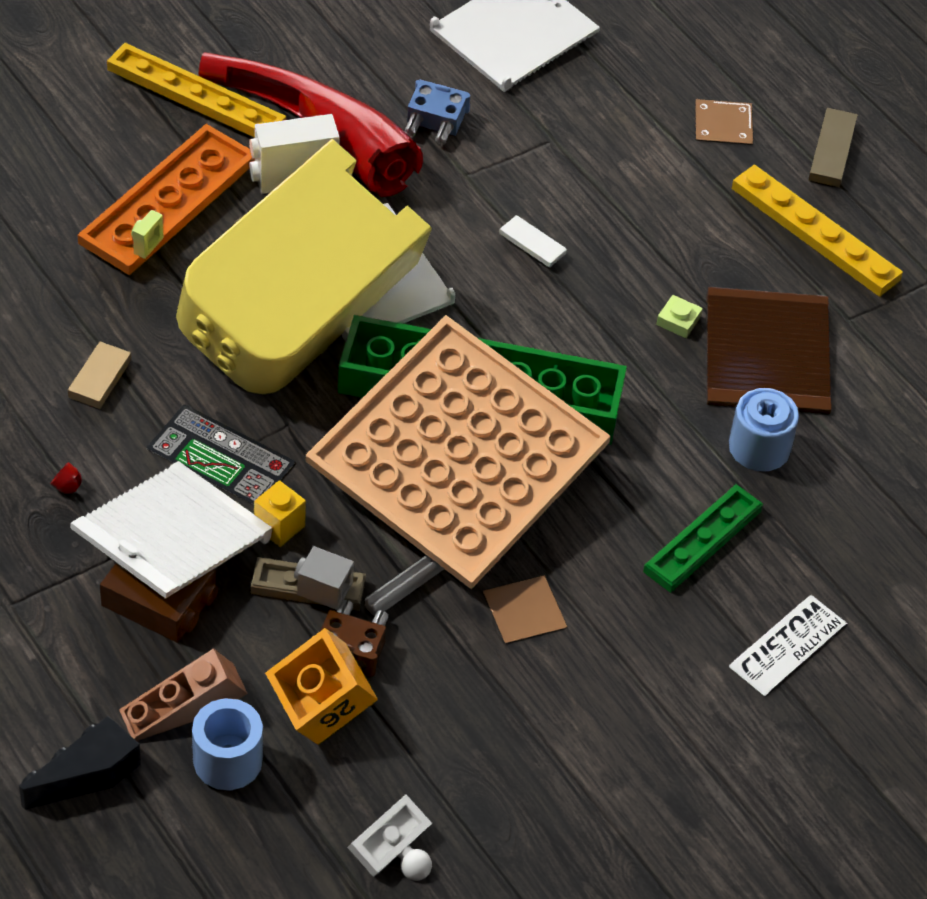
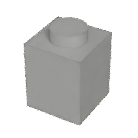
M313 546L307 558L302 557L299 560L294 572V578L298 579L297 595L338 610L353 584L354 561Z

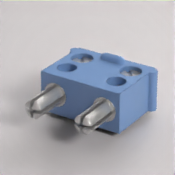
M421 79L416 80L415 92L408 105V124L405 128V133L408 136L409 134L414 136L419 126L438 131L435 141L438 144L441 141V145H444L449 134L456 136L465 113H469L470 94Z

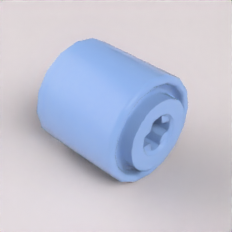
M758 388L747 392L740 398L729 438L730 452L737 462L755 471H771L780 468L788 461L799 421L798 407L794 401L783 392L771 388Z
M224 698L210 702L201 708L195 716L192 727L193 764L196 774L205 784L215 789L234 790L248 785L255 780L260 772L263 760V724L260 715L251 705L238 699Z

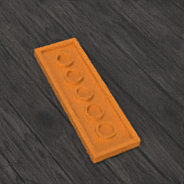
M205 124L77 235L78 244L126 274L131 275L250 169V162L255 161L251 156L250 149L210 125ZM153 210L163 215L164 238L144 259L134 254L131 232L135 223L138 220H143Z

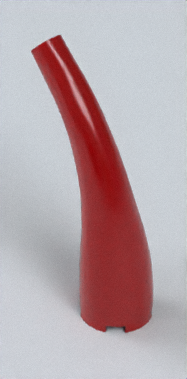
M208 52L203 53L199 65V76L208 81L271 100L300 118L332 114L340 137L339 145L357 160L353 172L370 191L377 192L380 197L392 196L408 187L404 182L411 176L413 171L419 174L423 164L421 148L399 126L371 106L321 82L279 67L242 58Z

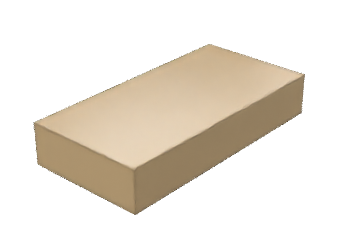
M99 342L69 387L68 398L100 409L131 362V352Z

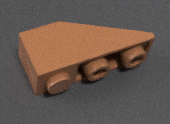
M213 648L119 710L130 736L138 741L193 722L200 709L212 701L224 698L239 700L248 693L234 664Z

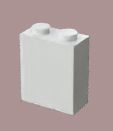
M327 114L255 124V138L249 140L251 156L255 159L254 162H250V174L253 182L258 181L261 194L271 193L331 139L339 144L340 137L333 115Z

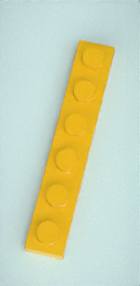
M124 43L107 60L108 71L254 138L255 124L286 120V116L127 43Z
M755 164L733 180L732 190L877 296H882L901 281L903 271Z

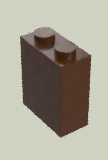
M116 562L100 583L101 606L178 643L185 632H191L194 629L199 613L204 606H210L215 600L219 589L216 585V569L214 568L171 596L164 598Z

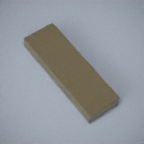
M832 108L826 109L809 181L840 187L858 114Z
M257 558L251 583V594L323 605L297 595L298 579L294 578V572L298 563ZM353 573V584L344 600H347V604L348 601L353 603L352 610L360 611L366 582V574Z

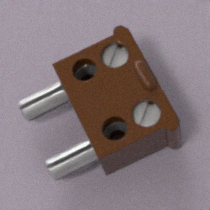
M343 600L337 612L329 610L321 630L326 628L344 641L363 674L369 677L375 676L377 660L385 644V624L388 614L384 611L382 615V610L376 612L372 622L349 616L353 609V603L348 601L347 604V600Z

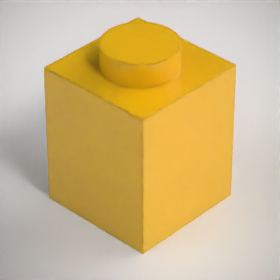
M280 480L254 501V515L272 527L270 540L279 547L305 527L306 500Z

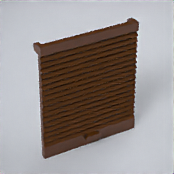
M708 287L706 296L707 405L737 407L740 398L747 392L758 388H771L789 396L798 407V412L830 414L828 296Z

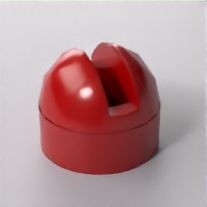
M68 462L50 484L64 494L74 493L82 483L81 473Z

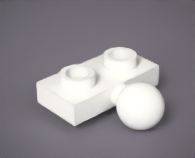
M404 795L347 848L373 877L398 856L401 859V870L404 876L414 881L422 880L431 872V858L425 851L412 849L409 844L432 823L407 795Z

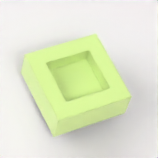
M151 210L143 220H138L135 223L131 232L134 254L146 259L164 238L162 214Z
M672 295L658 315L656 325L687 338L701 318L703 308Z

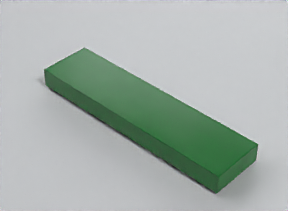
M735 484L644 565L643 573L671 593L762 512L763 503Z

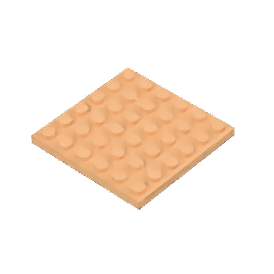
M445 315L306 454V462L472 589L609 444L610 435Z

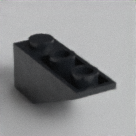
M107 716L98 724L90 725L78 740L69 747L59 749L50 762L40 770L30 772L19 785L21 806L27 810L113 788L141 765L140 744L113 719Z

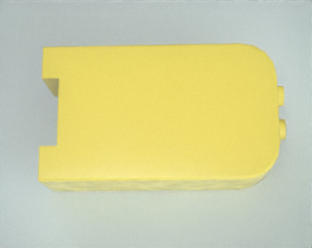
M333 139L195 258L186 271L176 314L179 329L218 368L248 392L257 394L274 393L290 383L343 334L345 329L351 326L354 315L362 316L418 264L431 233V226L410 207L406 206L395 215L352 177V173L357 160Z

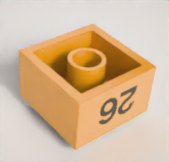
M326 628L265 673L296 731L317 745L378 700L347 644Z

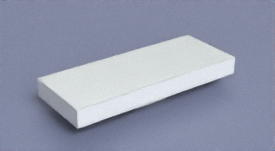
M517 215L499 229V234L549 268L567 253L565 247Z

